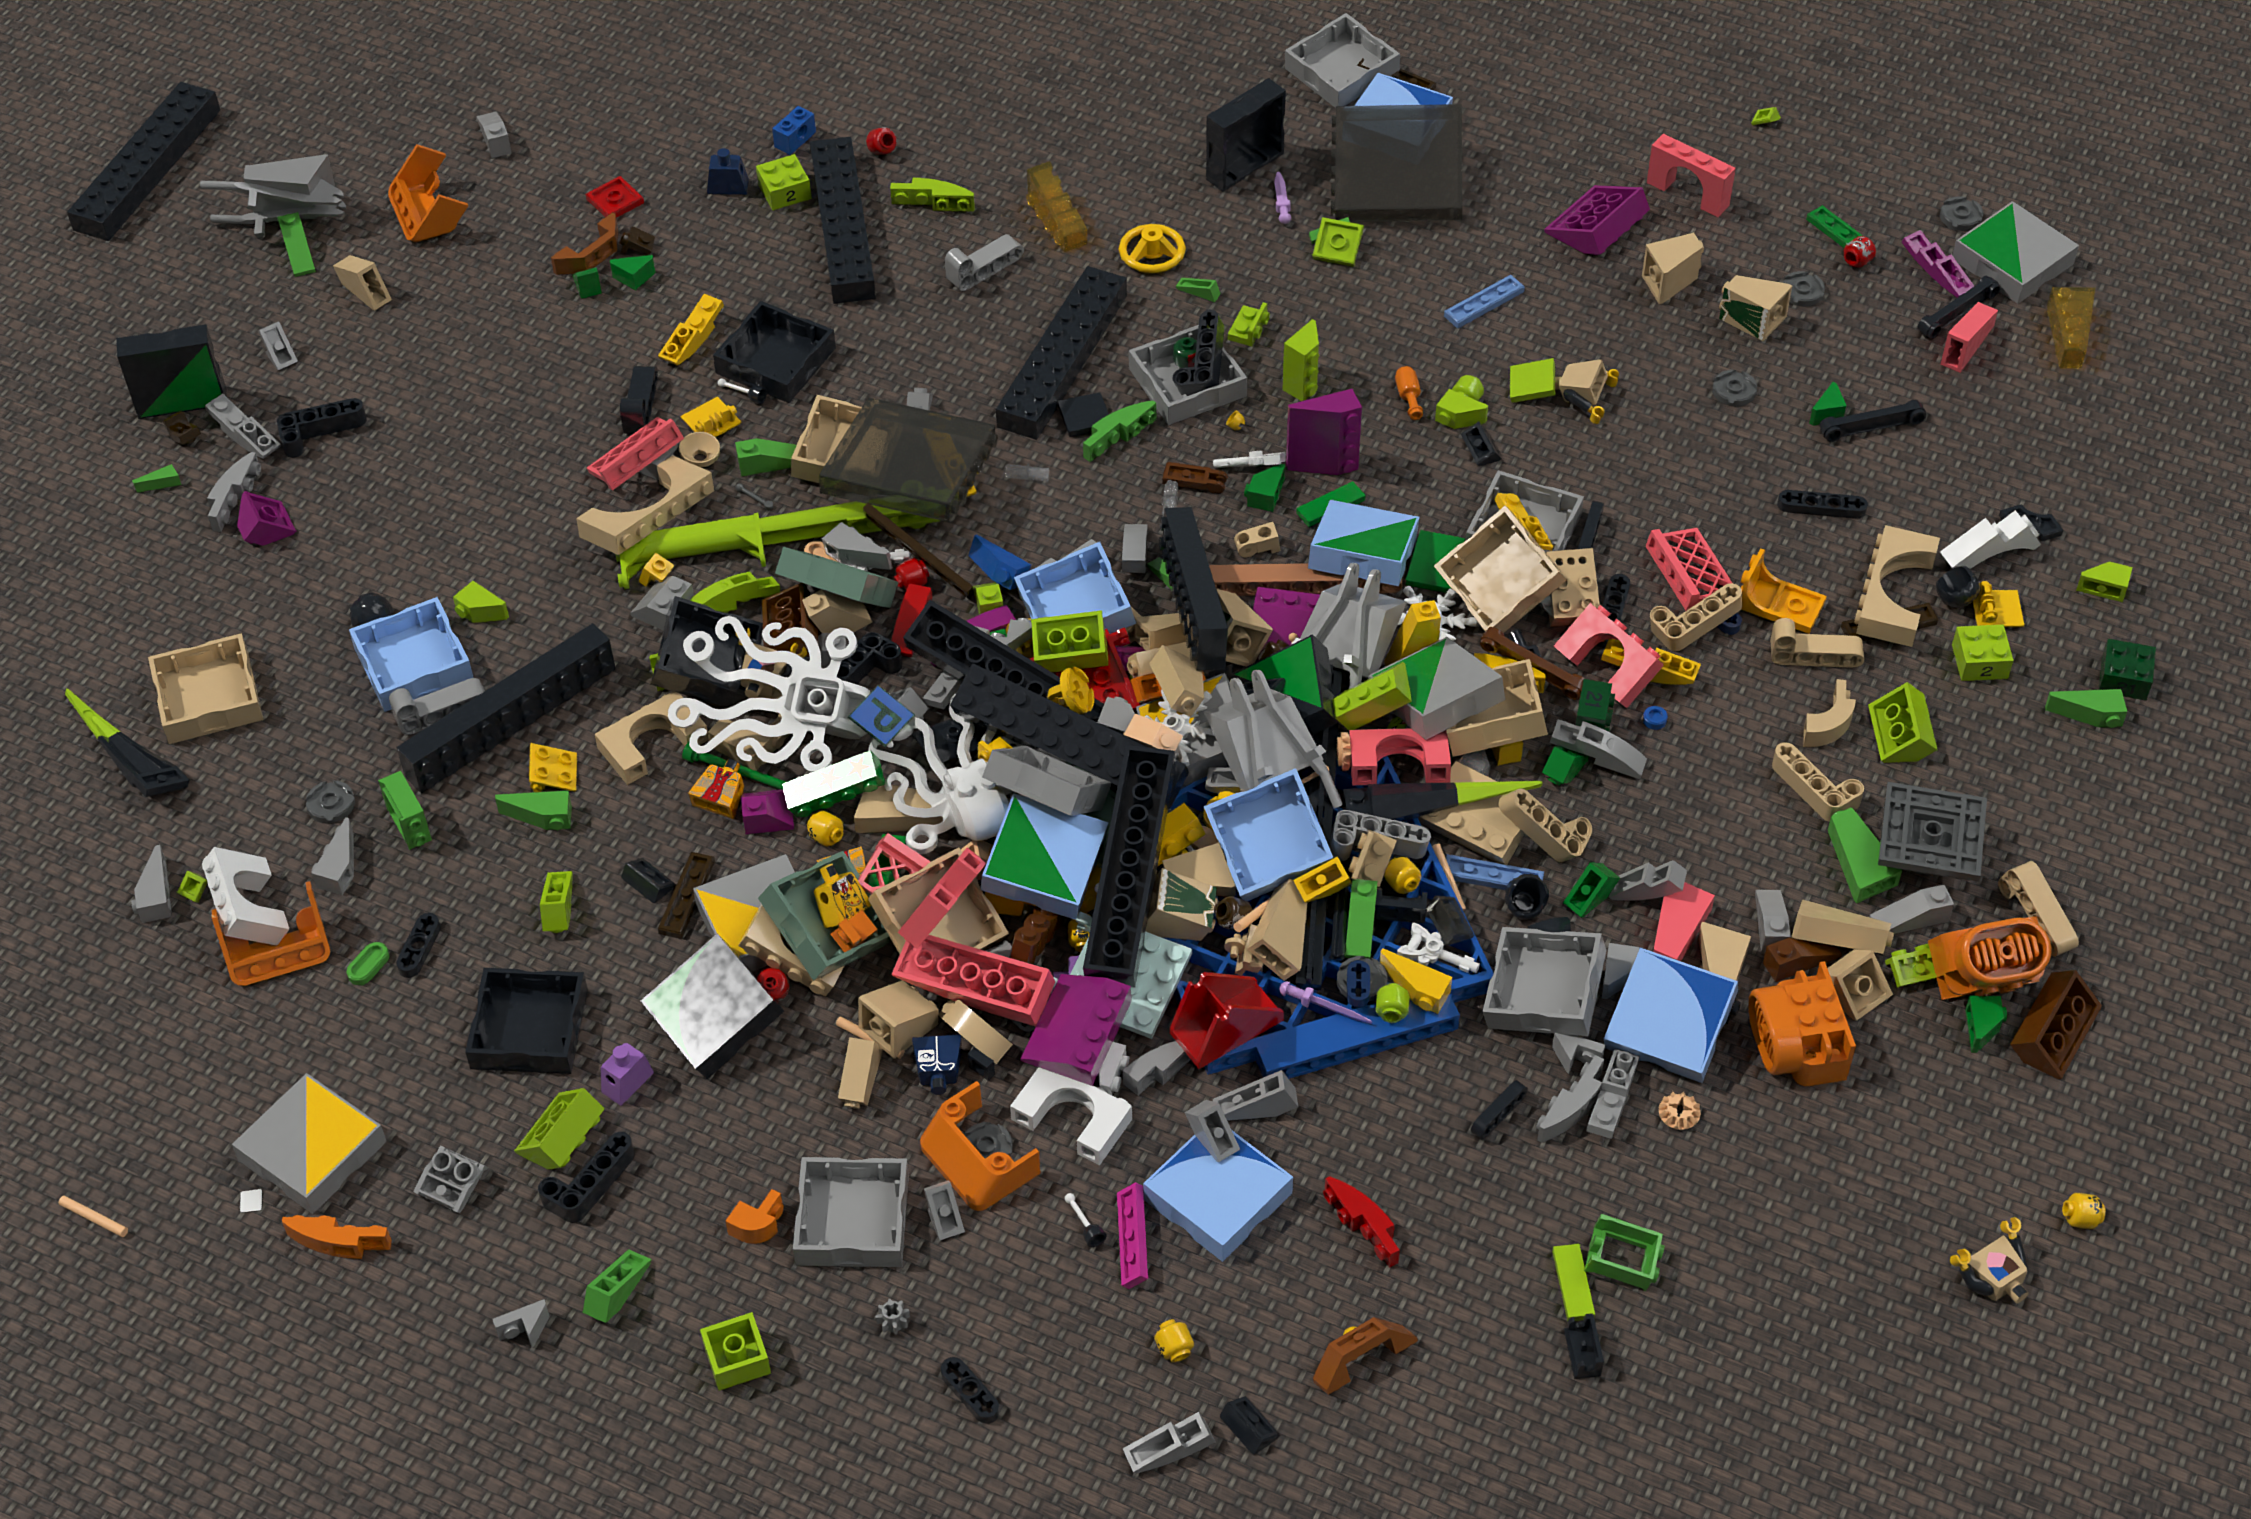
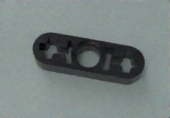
M424 913L416 920L396 961L401 976L411 978L421 971L441 930L439 919L435 914ZM415 942H425L424 947L420 949L412 948Z
M1518 1080L1513 1081L1475 1120L1471 1127V1132L1481 1140L1485 1139L1521 1103L1527 1094L1528 1088Z
M950 1357L944 1360L941 1365V1376L947 1386L979 1422L990 1424L996 1421L999 1417V1403L997 1399L960 1358ZM948 1369H958V1375L961 1380L958 1382V1377L953 1372L949 1374ZM967 1385H974L978 1389L976 1394L972 1396L965 1395L962 1390ZM981 1398H982V1403L984 1404V1406H985L986 1408H990V1407H991L992 1412H990V1413H988L987 1411H983V1412H982V1405H981V1403L979 1402Z

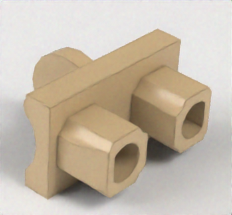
M1250 924L1248 933L1243 934L1242 938L1240 934H1234L1233 938H1228L1225 941V950L1230 953L1231 958H1237L1235 974L1242 976L1245 970L1258 973L1263 966V962L1247 950L1257 928L1256 925Z

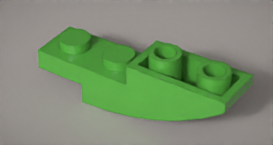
M1147 401L1130 405L1107 415L1092 425V436L1083 442L1084 459L1091 462L1097 456H1101L1112 444L1117 443L1119 438L1128 442L1131 438L1137 436L1142 429L1152 424L1157 418L1156 402Z

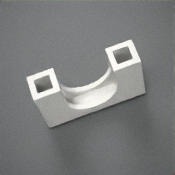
M213 847L208 856L204 858L202 868L207 878L208 887L210 888L224 935L277 946L289 931L284 911L255 905L246 900L236 889L237 887L257 892L261 891L272 876L266 858Z
M1038 1068L1011 1104V1120L1034 1131L1048 1110L1056 1104L1077 1102L1086 1106L1092 1112L1093 1118L1077 1139V1154L1100 1166L1132 1121V1105L1122 1098H1116L1108 1094L1101 1087L1090 1086Z

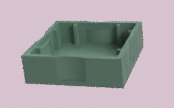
M783 547L775 574L847 598L887 608L891 607L898 581L815 554Z
M844 851L817 862V864L807 870L795 872L771 883L758 897V900L813 981L886 946L891 940L872 906L865 909L864 913L876 926L878 933H873L865 943L855 946L849 951L844 952L830 935L838 928V925L829 928L824 927L814 895V888L825 882L820 869L826 865L834 864L838 875L852 872L857 880L860 877ZM865 891L866 895L869 898L871 894Z

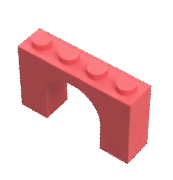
M1662 134L1652 144L1647 183L1665 191L1676 180L1677 167L1687 168L1699 178L1703 187L1700 209L1719 217L1730 205L1736 168L1670 136Z
M1590 603L1556 642L1554 647L1578 666L1598 643L1608 639L1621 641L1624 648V660L1620 669L1608 683H1612L1611 693L1616 694L1615 699L1628 708L1664 666L1658 660L1661 655L1651 647L1646 650L1641 646L1644 641L1636 634L1632 633L1629 636L1625 632L1627 627L1618 619L1614 622L1608 617L1611 613L1604 607L1599 605L1596 608Z
M1411 728L1349 730L1352 785L1377 784V762L1383 757L1392 754H1406L1420 760L1424 766L1426 783H1450L1451 760L1446 730L1427 740Z
M967 847L897 933L904 937L907 942L918 948L955 904L958 897L977 876L986 862Z

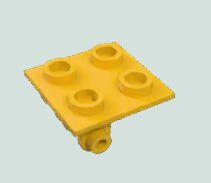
M718 397L680 416L694 432H706L715 437L742 423L735 415L737 413L735 406H726Z
M1982 581L1980 583V594L1977 599L1973 600L1977 626L2004 624V627H2024L2018 590H1992V585L1988 581Z
M530 743L529 782H531L530 787L533 789V792H542L545 786L576 792L577 753Z

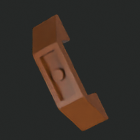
M612 212L597 223L600 237L580 253H576L566 246L551 257L553 271L556 275L575 274L592 269L618 250V226L615 213Z
M1373 1317L1328 1344L1313 1376V1381L1329 1395L1351 1382L1346 1364L1350 1361L1357 1359L1381 1343L1397 1354L1416 1343L1418 1339L1403 1325Z

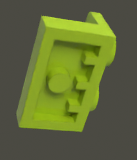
M1263 302L1260 309L1243 305L1228 332V340L1252 347L1255 340L1260 338L1263 325H1267L1269 321L1268 303Z
M1928 944L1914 947L1915 951L1907 953L1906 949L1892 952V957L1885 960L1886 965H1891L1897 988L1937 978Z

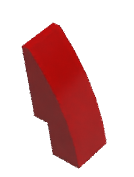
M910 583L907 587L891 640L900 646L902 656H913L914 652L906 647L903 636L928 601L932 600V590L930 587Z

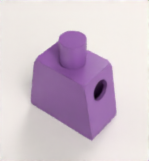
M628 1043L615 1047L613 1054L601 1066V1092L621 1106L654 1073L645 1055Z

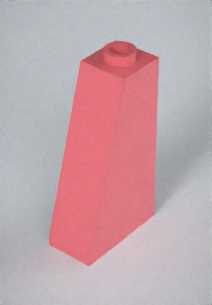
M1977 302L1949 331L1940 365L1961 373L1994 327L1998 310Z
M1684 882L1683 891L1664 896L1653 952L1682 961L1700 931L1701 923L1705 922L1710 914L1715 895Z

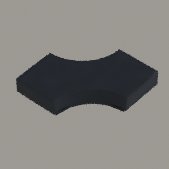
M2022 504L2000 510L1999 517L2002 520L2015 510L2020 517L2026 515L2040 534L2038 538L2041 542L2062 536L2063 529L2052 514H2036L2027 510Z

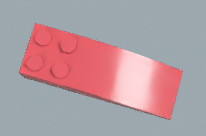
M928 935L918 948L906 941L892 972L893 977L953 1001L959 999L967 1006L1035 1027L1055 984L1049 969L932 935Z

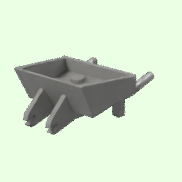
M326 154L245 165L244 182L200 181V189L233 190L248 194L247 209L253 210V213L245 215L211 214L210 221L211 223L255 224L254 235L257 238L264 237L265 222L278 221L277 217L298 212L300 219H316L318 216L340 217L345 212L336 208L347 210L346 204L341 199L334 197L344 198V195L340 189L335 187L329 157Z
M1357 563L1349 564L1341 584L1322 591L1301 638L1296 637L1291 643H1296L1313 634L1328 648L1330 664H1333V668L1350 673L1349 689L1360 684L1362 677L1369 679L1368 675L1379 670L1407 603L1406 601L1379 593L1381 572L1377 569H1372L1369 573L1364 589L1357 587L1359 565Z
M1261 670L1252 671L1254 693L1247 695L1239 678L1231 679L1232 701L1205 711L1204 714L1241 792L1251 790L1262 782L1295 768L1298 772L1311 766L1321 777L1334 809L1342 806V801L1328 768L1323 762L1322 754L1326 750L1321 745L1316 746L1292 698L1270 689Z

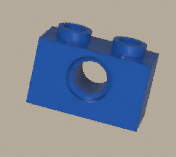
M800 106L792 110L772 128L774 147L789 155L794 153L816 133L814 113Z

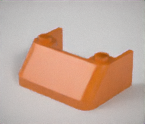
M416 144L394 178L388 191L389 199L405 237L413 242H420L450 233L456 228L458 221L468 208V203L440 194L434 199L433 193L440 185L436 171L445 159L446 154Z
M310 881L305 883L311 906L303 908L298 912L296 916L298 930L287 933L277 946L260 942L249 945L248 940L225 936L217 910H212V921L230 978L235 984L240 986L249 985L320 964L328 959L330 947Z
M978 1081L949 1098L940 1106L922 1134L920 1144L925 1156L943 1177L951 1182L954 1190L973 1210L983 1211L1040 1174L1039 1151L1036 1148L1015 1162L1008 1154L1003 1152H996L984 1158L956 1126L965 1117L982 1107L981 1089Z

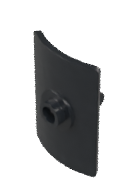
M949 719L930 726L934 734L936 752L941 762L943 763L958 757L957 747L963 730L962 724ZM974 722L975 731L970 743L969 752L978 750V743L987 731L986 728ZM920 730L913 732L912 737L925 752L923 732Z

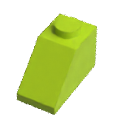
M1448 389L1436 405L1435 421L1453 429L1473 426L1477 422L1485 424L1487 421L1488 405Z
M2109 561L2083 571L2076 591L2123 602L2133 567Z
M471 581L453 596L456 613L461 618H466L472 623L500 621L509 618L506 602L474 581Z
M998 583L973 586L979 615L1003 606Z

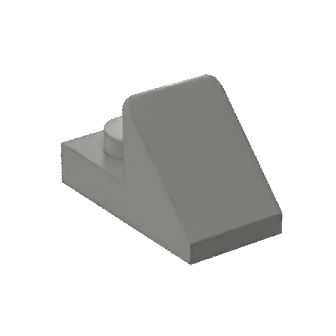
M280 322L258 330L267 349L265 353L277 370L298 362Z
M1554 1033L1552 1048L1569 1074L1575 1059L1585 1064L1586 1062L1590 1063L1595 1055L1603 1058L1605 1045L1577 1035Z
M948 1180L924 1188L929 1206L927 1211L938 1239L943 1240L965 1232L951 1182Z
M543 1299L492 1320L500 1341L506 1338H514L519 1333L526 1331L530 1344L534 1347L550 1316Z

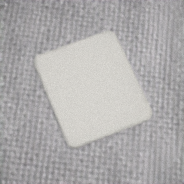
M261 1189L241 1192L240 1212L261 1210Z

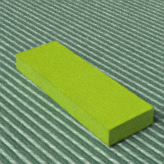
M1580 1244L1554 1246L1552 1253L1567 1321L1571 1317H1574L1575 1321L1584 1320L1583 1318L1586 1314L1593 1313L1595 1318Z

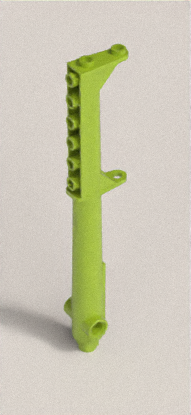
M909 482L901 488V493L763 518H759V514L754 513V515L655 530L620 555L615 554L617 562L620 561L622 574H618L619 587L630 589L629 580L648 563L655 553L665 559L741 549L759 558L761 566L766 567L764 545L824 537L841 522L848 527L855 528L859 534L882 531L865 517L863 507L867 503L871 504L898 527L908 526L913 529H919L927 523L940 521L939 515L953 513L952 510H957L954 492H949V490L936 492L935 488L924 489L920 483Z

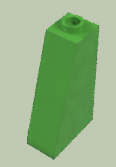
M1851 807L1844 811L1839 810L1831 816L1828 833L1854 901L1859 903L1898 886L1902 870L1878 865L1880 842L1855 810Z

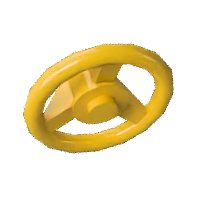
M1146 224L1129 230L1121 238L1118 250L1121 259L1130 268L1144 273H1159L1177 266L1184 258L1186 246L1182 236L1176 230L1165 225ZM1141 234L1140 241L1129 256L1127 252L1128 243L1132 238ZM1163 234L1171 237L1176 242L1178 248L1176 249ZM1163 254L1172 258L1165 263L1155 265L1138 262L1143 257L1156 259Z

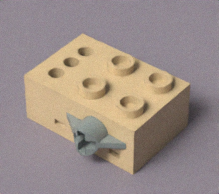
M1593 548L1546 552L1567 578L1561 586L1538 604L1549 614L1550 627L1572 625L1590 603L1596 608L1599 607Z

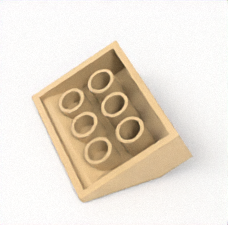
M1457 761L1451 767L1450 783L1497 782ZM1504 795L1458 805L1418 817L1421 825L1504 865L1508 864L1525 834L1501 812L1499 799Z

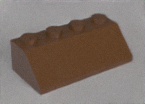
M801 582L762 600L763 629L768 624L775 622L782 625L781 629L770 631L769 634L772 638H777L789 628L798 627L806 628L814 635L818 643V627L809 618L802 601L811 595L805 583ZM792 637L775 646L769 645L763 639L764 647L777 651L791 652V646L797 643L796 654H800L802 648L805 647L807 650L805 657H810L805 642L799 637Z
M2077 970L2051 972L2010 1044L2023 1063L2056 1079H2062L2102 1007Z

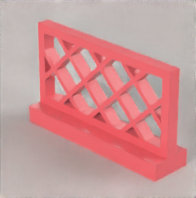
M656 417L586 469L593 476L606 482L609 489L614 490L683 440L684 437L672 419L665 421Z
M1698 528L1663 534L1660 529L1651 530L1645 547L1685 611L1717 591L1718 588H1715L1716 584L1724 586L1732 583ZM1693 536L1697 541V544L1690 542L1685 538ZM1670 540L1675 543H1678V546L1674 547L1672 545H1669L1667 541ZM1681 545L1692 549V554L1681 550ZM1696 551L1706 555L1708 559L1705 560L1696 556ZM1676 555L1688 559L1687 564L1679 561ZM1691 561L1704 566L1703 569L1691 566ZM1706 568L1716 571L1718 576L1706 572ZM1686 571L1699 576L1698 579L1689 577ZM1701 578L1714 582L1713 586L1701 582ZM1697 588L1709 592V594L1700 595V592Z
M887 833L875 847L876 850L858 878V882L864 891L872 895L875 890L885 886L881 872L892 871L894 880L899 879L898 869H905L909 874H913L923 869L930 861ZM880 853L889 858L890 867L880 868L877 859ZM876 874L879 886L872 887L864 882L867 875Z

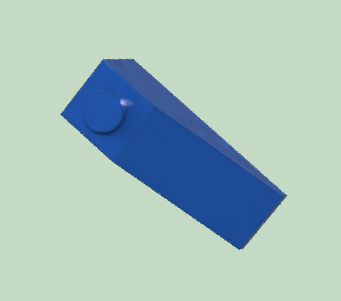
M974 535L968 556L991 580L1009 590L1018 588L1014 577L1030 571L1031 564L983 537Z

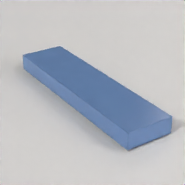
M1509 275L1445 310L1444 317L1458 329L1522 294L1525 286L1512 275Z
M1446 855V860L1454 880L1458 882L1505 890L1513 878H1517L1522 874L1538 875L1541 880L1544 877V871Z

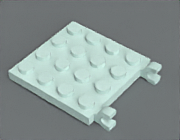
M1079 912L1076 918L1078 923L1077 929L1090 932L1092 917L1086 913ZM1145 932L1136 987H1131L1132 1001L1120 1027L1145 1037L1153 1038L1192 955L1191 948ZM1088 939L1070 975L1084 976L1083 965ZM1053 977L1054 980H1055V984H1054V986H1053V989H1054V987H1055V985H1056V983H1057V981H1058V979L1055 978V977Z

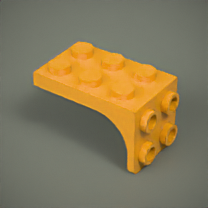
M1760 548L1757 555H1752L1749 563L1750 569L1749 571H1744L1740 583L1744 584L1741 586V610L1772 621L1789 618L1795 622V629L1810 634L1826 602L1827 596L1780 580L1772 575L1764 564L1765 550Z

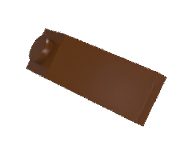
M1790 937L1768 945L1763 964L1774 981L1778 982L1795 975L1796 971H1806L1819 966L1820 962L1825 961L1827 963L1842 957V953L1835 945Z

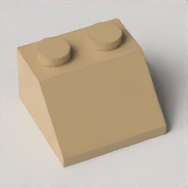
M1854 949L1827 968L1843 1011L1855 1021L1893 995L1873 951Z

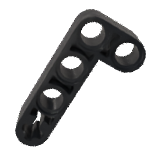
M1209 309L1200 315L1194 367L1180 368L1173 374V382L1181 395L1186 394V396L1219 385L1225 328L1215 310Z
M634 366L628 396L627 398H621L620 417L624 434H634L650 422L658 382L657 367Z
M357 398L287 412L277 418L285 455L290 458H296L303 454V440L358 428L367 422L363 402Z
M870 632L865 634L857 642L855 653L851 657L842 660L837 678L857 685L874 667L888 674L899 672L902 668L900 646L878 633Z
M617 1132L611 1135L569 1185L555 1177H547L540 1181L538 1191L543 1207L569 1223L581 1221L633 1161L635 1152L630 1135L625 1132Z

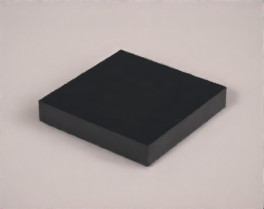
M1101 392L1058 401V408L1069 437L1092 433V425L1109 415Z

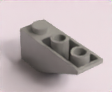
M842 522L822 538L826 554L839 563L888 570L893 568L890 559L891 554L885 547L878 546L869 537L862 536L855 528L848 527Z
M345 817L341 826L339 825L336 828L330 844L325 846L322 857L318 863L314 864L311 871L316 888L339 895L344 894L354 877V832L347 817Z

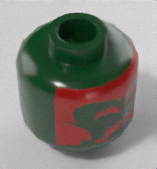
M1185 337L1177 340L1174 344L1173 360L1179 368L1194 367L1196 339Z

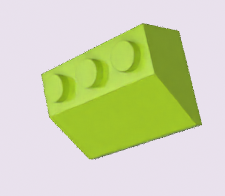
M1313 319L1284 343L1282 390L1300 401H1305L1308 397L1313 396L1318 389L1319 341L1316 321Z
M1102 610L1031 619L1034 662L1050 672L1064 671L1071 667L1083 669L1109 665Z
M1401 662L1333 698L1335 719L1348 730H1355L1412 702L1406 664Z
M1908 682L1868 705L1880 758L1883 763L1919 761L1938 750L1925 696Z
M584 1088L560 1092L514 1152L546 1169L562 1168L570 1161V1154L585 1141V1134L588 1130L598 1124L601 1119L599 1116L605 1108Z

